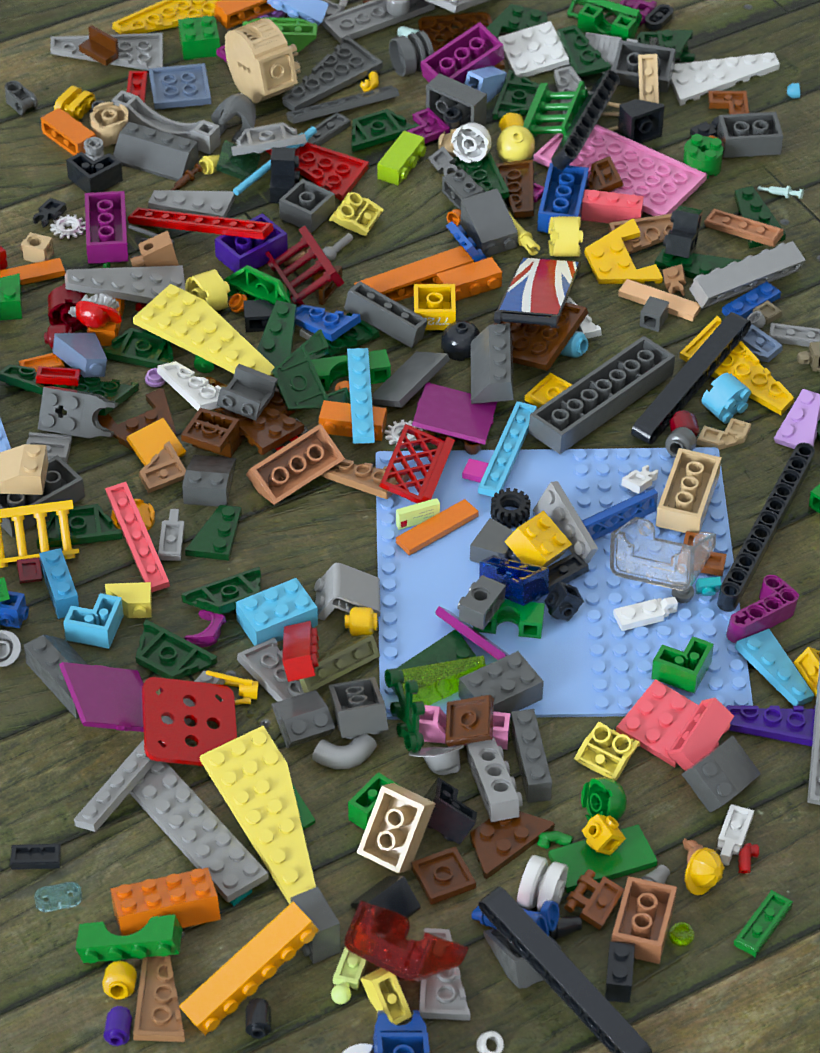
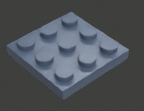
M205 63L149 68L154 109L211 104Z

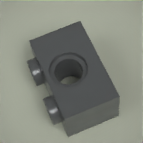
M481 575L477 582L471 584L468 594L462 597L458 603L459 620L484 630L505 601L506 585Z

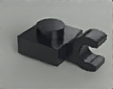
M719 116L714 118L710 124L705 121L690 128V135L700 134L702 136L717 137Z

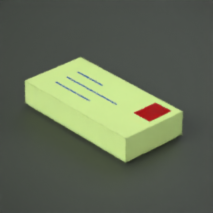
M436 498L396 509V526L398 530L421 524L440 513L439 500Z

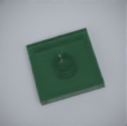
M224 140L216 170L244 181L257 170L261 154L253 152L233 156L231 148L237 145Z

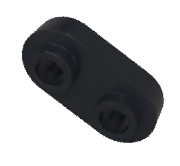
M666 4L658 5L645 17V27L651 31H657L664 27L673 18V7Z

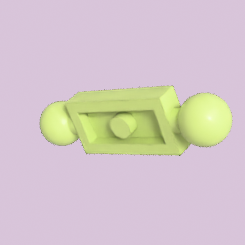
M361 924L355 929L354 935L356 940L348 938L335 971L333 984H336V986L331 991V997L337 1004L347 1003L351 998L350 988L357 990L361 982L360 978L364 974L373 950V944L370 942L374 938V930L368 924Z

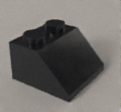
M638 99L619 105L617 134L639 144L662 137L665 106L660 103Z

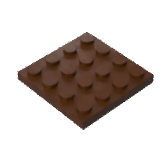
M566 303L557 328H551L549 325L501 322V324L510 323L513 341V363L548 371L588 315L587 307Z

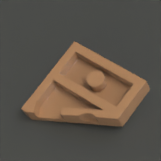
M170 441L166 442L158 455L155 454L151 462L145 465L139 472V478L148 493L184 480L186 469Z

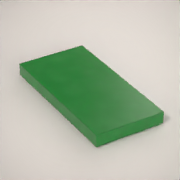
M639 824L620 829L626 839L611 855L596 852L586 843V840L549 850L548 856L552 863L556 861L568 866V875L564 888L566 893L576 889L579 877L584 875L588 869L595 872L596 875L593 880L600 883L603 877L612 880L656 867L658 860Z

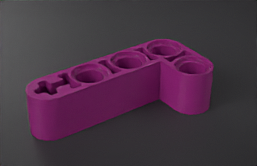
M766 575L759 594L760 600L731 615L726 632L727 639L737 643L741 639L770 629L791 618L794 615L799 594L780 577Z

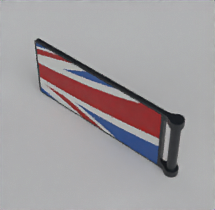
M521 257L499 308L495 311L494 323H525L549 325L551 328H557L560 316L581 267V262Z

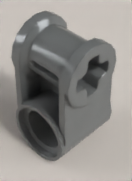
M9 81L5 84L6 103L15 109L18 114L22 115L29 108H36L38 106L36 96L20 82Z

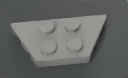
M282 122L245 129L242 132V136L237 139V146H232L231 149L232 155L236 156L253 152L262 153L265 150L272 149V147L284 148L286 146L307 143L305 134L298 135L296 129Z

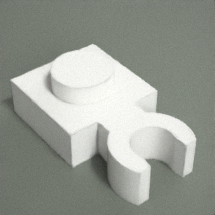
M643 466L641 472L634 470L623 477L621 486L640 494L652 485V481L657 480L658 470L649 472V466Z

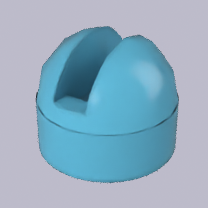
M793 83L788 86L787 94L789 97L800 98V83Z

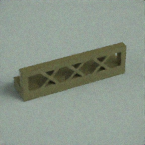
M373 635L355 636L319 654V667H316V675L299 679L303 692L314 691L379 657L380 654Z

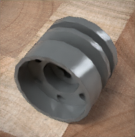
M424 31L410 33L408 37L403 35L392 38L389 43L392 65L396 73L401 77L414 74L416 71L422 72L421 61L434 53L431 41Z

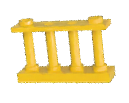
M73 500L0 509V523H2V518L11 517V521H14L18 556L5 558L0 524V568L8 567V562L39 557V553L27 555L23 520H25L24 515L33 514L34 518H36L40 551L42 553L50 551L45 517H47V512L56 511V515L59 516L64 558H75V554L79 553V548L72 549L67 515L70 514L69 509H74Z

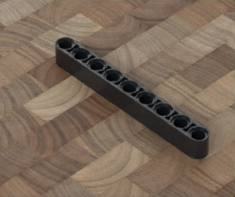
M608 70L595 82L551 158L552 164L557 169L564 170L579 155L620 83V78L614 71Z
M730 312L638 418L632 427L631 435L650 445L653 444L669 426V421L673 415L687 405L746 336L750 329L751 321Z
M497 886L478 902V906L486 918L611 1053H652L647 1042L505 889Z

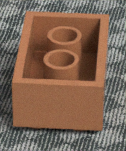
M628 876L611 942L635 944V959L660 964L675 907L677 887Z

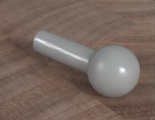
M348 233L332 247L327 246L322 250L328 259L332 261L337 257V252L354 238Z

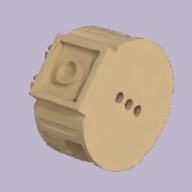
M262 18L227 32L225 36V53L233 81L239 91L248 96L253 103H259L287 92L298 83L296 74L301 73L299 63L294 62L293 58L298 55V52H295L298 50L294 44L288 46L281 30L270 19Z

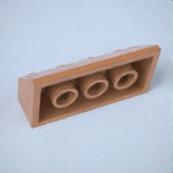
M320 423L251 467L246 476L257 492L275 505L344 461L345 458Z

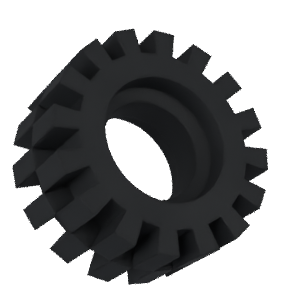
M506 488V492L501 489L499 494L496 492L491 499V518L502 525H507L509 529H511V525L518 528L519 524H524L530 517L531 501L527 494L524 495L522 490L518 493V489L515 488L513 491H510V488ZM512 506L517 509L507 510L504 507Z

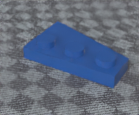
M453 221L446 225L474 262L487 258L480 248L478 250L475 249L477 245L470 236L468 238L465 237L467 233L461 225L457 227Z
M301 305L297 308L295 324L313 333L321 329L325 339L332 342L360 323L361 317L360 314L353 313L352 316L344 315L343 311L330 313L325 312V308Z

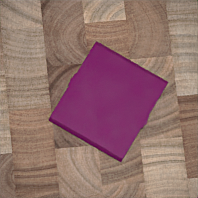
M427 382L419 402H417V411L412 426L485 445L489 430L494 423L493 416L497 402L471 404V393Z
M68 662L59 664L84 726L144 732L142 686L144 682L138 670Z

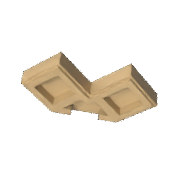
M731 418L725 431L704 426L697 439V445L716 447L721 450L742 444L751 430V423Z

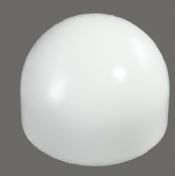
M485 1032L477 1039V1050L479 1053H501L503 1051L504 1042L501 1035L497 1032ZM487 1039H492L496 1043V1050L494 1052L487 1049Z

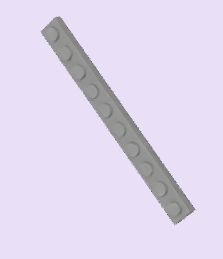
M203 671L194 681L221 685L225 683L224 679L209 676L206 674V671ZM183 699L185 705L195 706L191 699ZM168 716L162 718V721L166 724L173 723L172 719ZM189 718L184 719L186 725H188L192 721V719ZM144 739L74 818L76 827L96 832L157 762L151 760L145 754Z

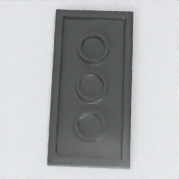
M416 351L372 394V405L402 408L449 362L448 354Z

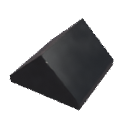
M387 876L351 902V907L383 936L421 909V905L404 876Z

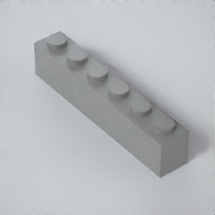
M793 241L786 244L780 243L771 250L765 249L758 255H749L740 262H731L722 269L716 268L709 274L698 275L694 278V282L689 290L703 309L754 289L766 281L772 282L800 270L805 262V258Z

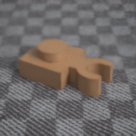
M682 264L663 269L664 283L668 292L674 295L675 292L680 291L682 296H684L685 290L683 285L686 284Z

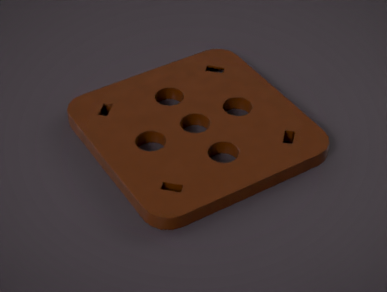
M486 12L426 16L418 20V29L428 35L435 53L479 22L487 28L492 23L490 14Z

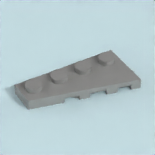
M424 928L420 1016L427 1019L470 1021V1011L461 982L460 970L456 962L450 930Z

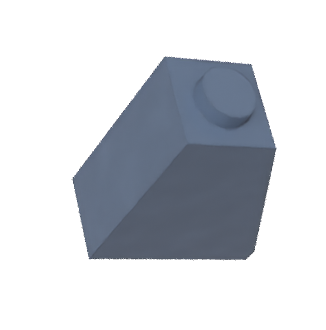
M54 333L53 354L73 369H80V374L83 377H105L107 357L96 333Z

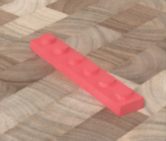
M123 482L105 488L106 495L143 582H151V592L170 587L167 575L127 483Z

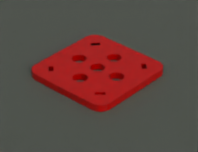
M150 677L144 682L142 686L144 751L151 760L203 766L200 761V755L237 738L235 698L233 691L228 686ZM218 695L223 701L220 702L215 696ZM183 699H191L195 706L185 705ZM168 716L172 719L173 723L166 724L162 721L161 717ZM184 719H192L196 726L190 727L186 725ZM214 721L218 725V728H210L207 725V722ZM185 739H193L197 746L191 747L187 745Z

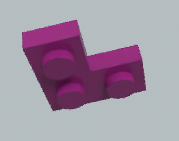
M430 108L414 113L413 121L419 124V126L407 130V132L425 137V144L438 139L444 132L445 135L450 133V128Z

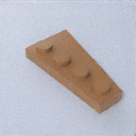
M672 214L634 219L641 233L640 237L623 242L628 253L631 254L663 242L665 235H668L669 230L673 228V223L671 222ZM629 220L610 222L608 226L609 232H612Z
M345 459L320 475L326 479L380 498L388 499L394 494L379 487L387 466L384 469L374 468L371 463L355 465L354 461ZM408 474L401 476L404 483L410 479ZM395 477L386 480V482L393 485L398 484Z
M170 955L166 957H145L142 959L133 1032L134 1040L185 1042Z

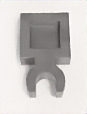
M444 146L428 157L440 174L448 175L452 171L459 170L454 165L455 160Z

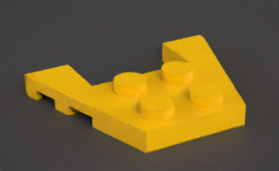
M634 219L629 220L585 248L584 254L599 284H624L627 279L641 284H645V281H655V284L662 283L663 277L657 265L636 269L623 243L624 241L640 237L641 232Z

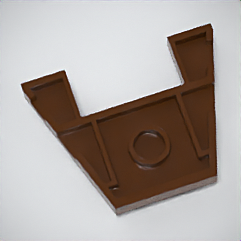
M163 388L146 394V401L153 408L152 410L120 424H117L109 414L106 416L98 415L100 425L110 431H114L113 437L117 438L120 444L133 452L134 450L126 440L127 436L162 418L165 419L176 435Z

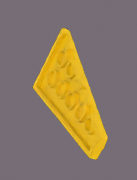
M163 0L113 22L112 26L118 34H144L178 26V19L214 16L215 2L220 0Z
M718 315L680 352V359L688 362L721 324L722 320ZM742 341L739 342L711 375L715 379L724 373L734 375L751 390L749 398L779 415H782L794 403V397L771 376V372L760 364V360Z

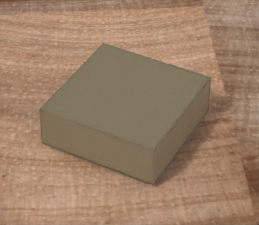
M768 300L753 309V312L761 311L766 319V325L782 315V310Z

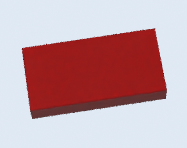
M39 366L36 374V383L78 386L81 370Z

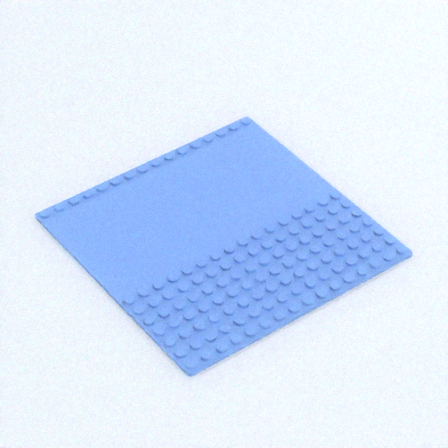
M695 447L693 450L720 457L719 449L716 447ZM666 448L567 449L561 454L553 449L520 450L503 491L506 492V488H510V491H513L515 488L518 489V493L522 490L524 495L527 494L531 501L530 520L536 516L533 509L550 482L558 481L582 521L637 495L638 493L621 486L622 478L634 470L641 472L642 467L648 465L649 472L658 470V478L652 481V485L643 492L646 493L652 489L658 492V508L675 457L671 456ZM466 450L450 451L432 499L437 498L439 500L440 512L466 499L479 511V515L472 521L410 556L396 544V537L415 526L398 530L396 526V509L417 503L397 494L391 495L388 499L376 496L378 578L380 579V617H378L380 692L385 703L387 720H399L398 717L392 716L390 712L391 702H399L392 688H388L385 683L384 675L386 669L399 667L455 630V628L436 615L435 611L439 606L459 617L457 606L460 599L468 594L471 584L477 582L481 575L506 585L505 599L545 603L544 600L548 596L546 594L533 601L521 589L520 582L532 576L531 572L521 562L511 559L507 566L501 569L470 560V545L489 518H491L492 497L479 494L478 487L480 483L462 478V472L469 458L489 463L495 450H480L475 455L468 454ZM393 451L376 452V468L384 469L385 466H388ZM401 451L403 456L410 455L409 451ZM427 456L420 458L423 465L430 464ZM414 459L407 461L410 468L417 467ZM401 462L394 464L397 471L404 469ZM721 466L720 475L700 533L708 534L705 551L727 554L723 576L678 569L686 533L657 527L656 508L655 512L594 540L598 550L591 561L587 563L589 571L566 583L577 587L584 600L583 604L569 621L553 618L548 613V608L545 604L541 639L519 637V628L513 622L500 623L497 626L496 634L479 632L509 655L519 651L544 681L542 700L521 710L534 709L536 718L626 716L655 680L651 678L653 659L661 645L663 644L684 652L692 636L714 644L712 662L695 694L666 683L663 684L698 705L702 700L716 698L725 707L727 705L753 706L747 660L734 648L736 643L729 641L726 637L730 617L732 614L740 611V604H738L735 610L726 612L717 606L719 592L712 596H703V594H696L695 584L698 578L721 577L722 584L734 562ZM421 471L414 473L417 480L424 478ZM415 486L408 487L409 492L416 495L419 494ZM512 506L504 507L507 510L517 509ZM511 525V530L515 531L517 528ZM567 549V551L559 559H557L550 565L571 555V551ZM685 582L694 588L693 598L687 603H678L677 612L669 614V616L664 618V621L621 631L613 615V611L616 608L658 598L663 600L664 598L673 597L671 591L676 583ZM460 633L478 657V665L418 688V693L413 694V702L422 701L424 705L439 706L446 714L447 702L461 700L458 696L459 678L497 661V659Z

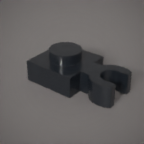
M49 198L38 208L39 213L33 216L34 224L41 221L42 227H46L50 219L56 220L67 210L66 203Z

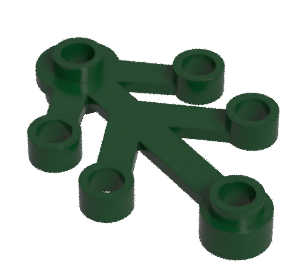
M397 668L386 669L384 675L385 683L388 688L395 687L399 702H391V715L398 717L404 722L397 724V735L404 738V744L408 751L420 752L421 747L424 745V738L419 733V716L424 715L425 706L422 701L413 702V694L418 693L417 681L410 680L405 682V696L401 685L404 682L402 670Z

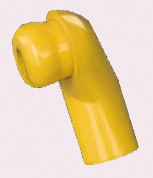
M377 72L369 73V80L365 79V83L363 81L360 83L364 92L374 90L379 86Z

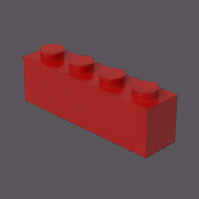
M311 621L284 626L282 661L288 682L316 675V667H319V635L317 628H312Z

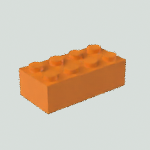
M208 868L194 869L185 873L170 874L166 877L147 879L143 882L129 885L123 884L119 887L110 888L114 913L121 936L138 932L148 923L151 917L176 915L182 928L221 920L218 896Z

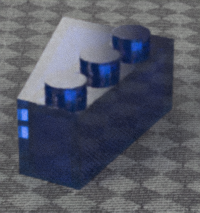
M490 556L479 562V578L483 575L506 585L505 598L524 606L549 594L548 567L496 556Z

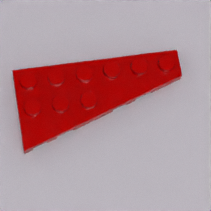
M309 142L296 149V156H299V168H296V171H300L302 176L317 186L335 193V197L340 201L344 200L347 193L351 192L369 169V162ZM272 149L265 151L271 155Z

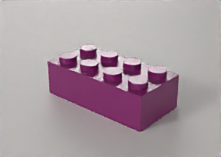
M479 22L421 61L422 76L430 82L440 73L465 84L468 71L494 66L505 59L503 44Z
M125 191L85 193L88 264L128 261Z

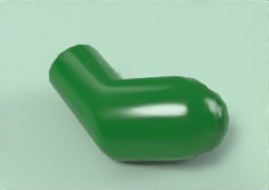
M559 831L542 832L538 836L537 845L545 849L550 847V842L566 846L573 843L574 837Z

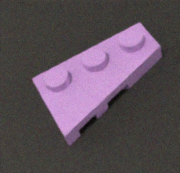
M802 389L774 437L775 443L795 449L797 444L804 442L814 447V441L817 436V424L820 419V394Z

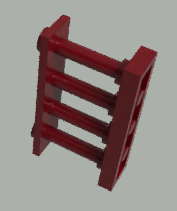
M305 225L299 229L303 236L300 238L301 241L276 259H274L269 251L266 252L269 258L267 264L273 272L277 270L293 294L290 298L296 304V307L305 305L303 300L327 282L331 283L334 281L337 287L345 283ZM305 247H310L308 253L284 270L281 269V264ZM318 258V260L315 261V265L307 269L305 272L300 274L291 282L289 281V279L287 278L289 275L294 273L296 270L301 268L310 260H315ZM320 270H326L322 277L297 293L296 287Z

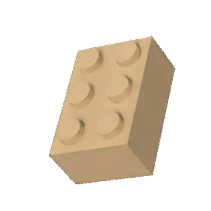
M395 783L383 785L357 853L398 874L410 870L411 862L415 859L435 803Z

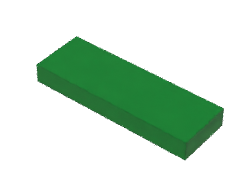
M771 890L734 940V946L756 957L791 909L793 901Z

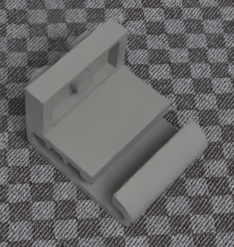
M334 563L322 578L316 581L314 590L316 591L315 604L318 609V619L324 621L334 608L350 613L353 607H370L380 617V579L378 577L342 563Z

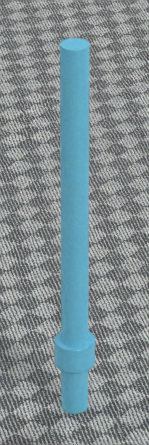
M312 126L306 132L299 135L305 134L306 141L308 142V139L316 134L317 130ZM306 143L287 146L286 148H295L296 150L298 147H302ZM271 160L233 189L234 194L238 196L271 170Z

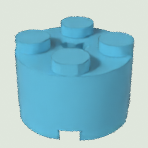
M724 373L711 383L713 388L710 392L706 390L702 397V404L720 421L727 424L737 412L741 414L747 409L748 404L746 402L751 395V390L734 375Z

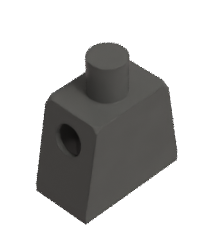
M489 518L470 545V560L501 569L505 568L511 559L521 562L505 543V540L514 531Z

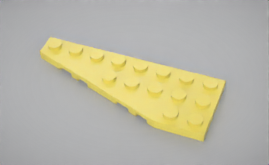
M169 284L133 317V324L232 373H235L238 364H242L272 376L271 371L275 367L205 300L173 284Z
M261 726L200 755L201 763L289 905L291 904L290 897L315 888V880L288 764L265 727Z

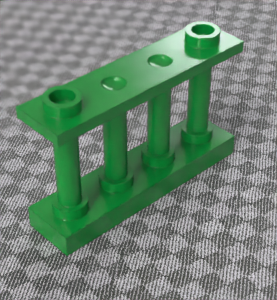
M584 81L579 82L576 91L552 92L549 90L548 83H540L523 123V127L532 133L534 139L538 134L562 133L564 137L589 94L588 89H585ZM572 99L570 103H550L552 100ZM568 110L566 114L545 115L548 111ZM563 122L561 126H540L543 123Z

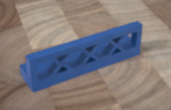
M655 489L646 493L642 492L582 520L592 539H598L655 512L658 492Z

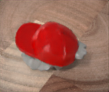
M102 292L88 298V295H85L81 301L77 302L75 307H70L68 314L72 317H77L82 325L93 329L103 328L108 322L120 323L122 321L121 314L116 310V308L120 307L119 302L112 296Z

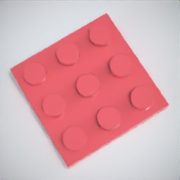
M655 679L618 724L616 732L621 735L624 734L630 739H634V741H639L640 747L675 768L678 764L668 755V752L699 705Z

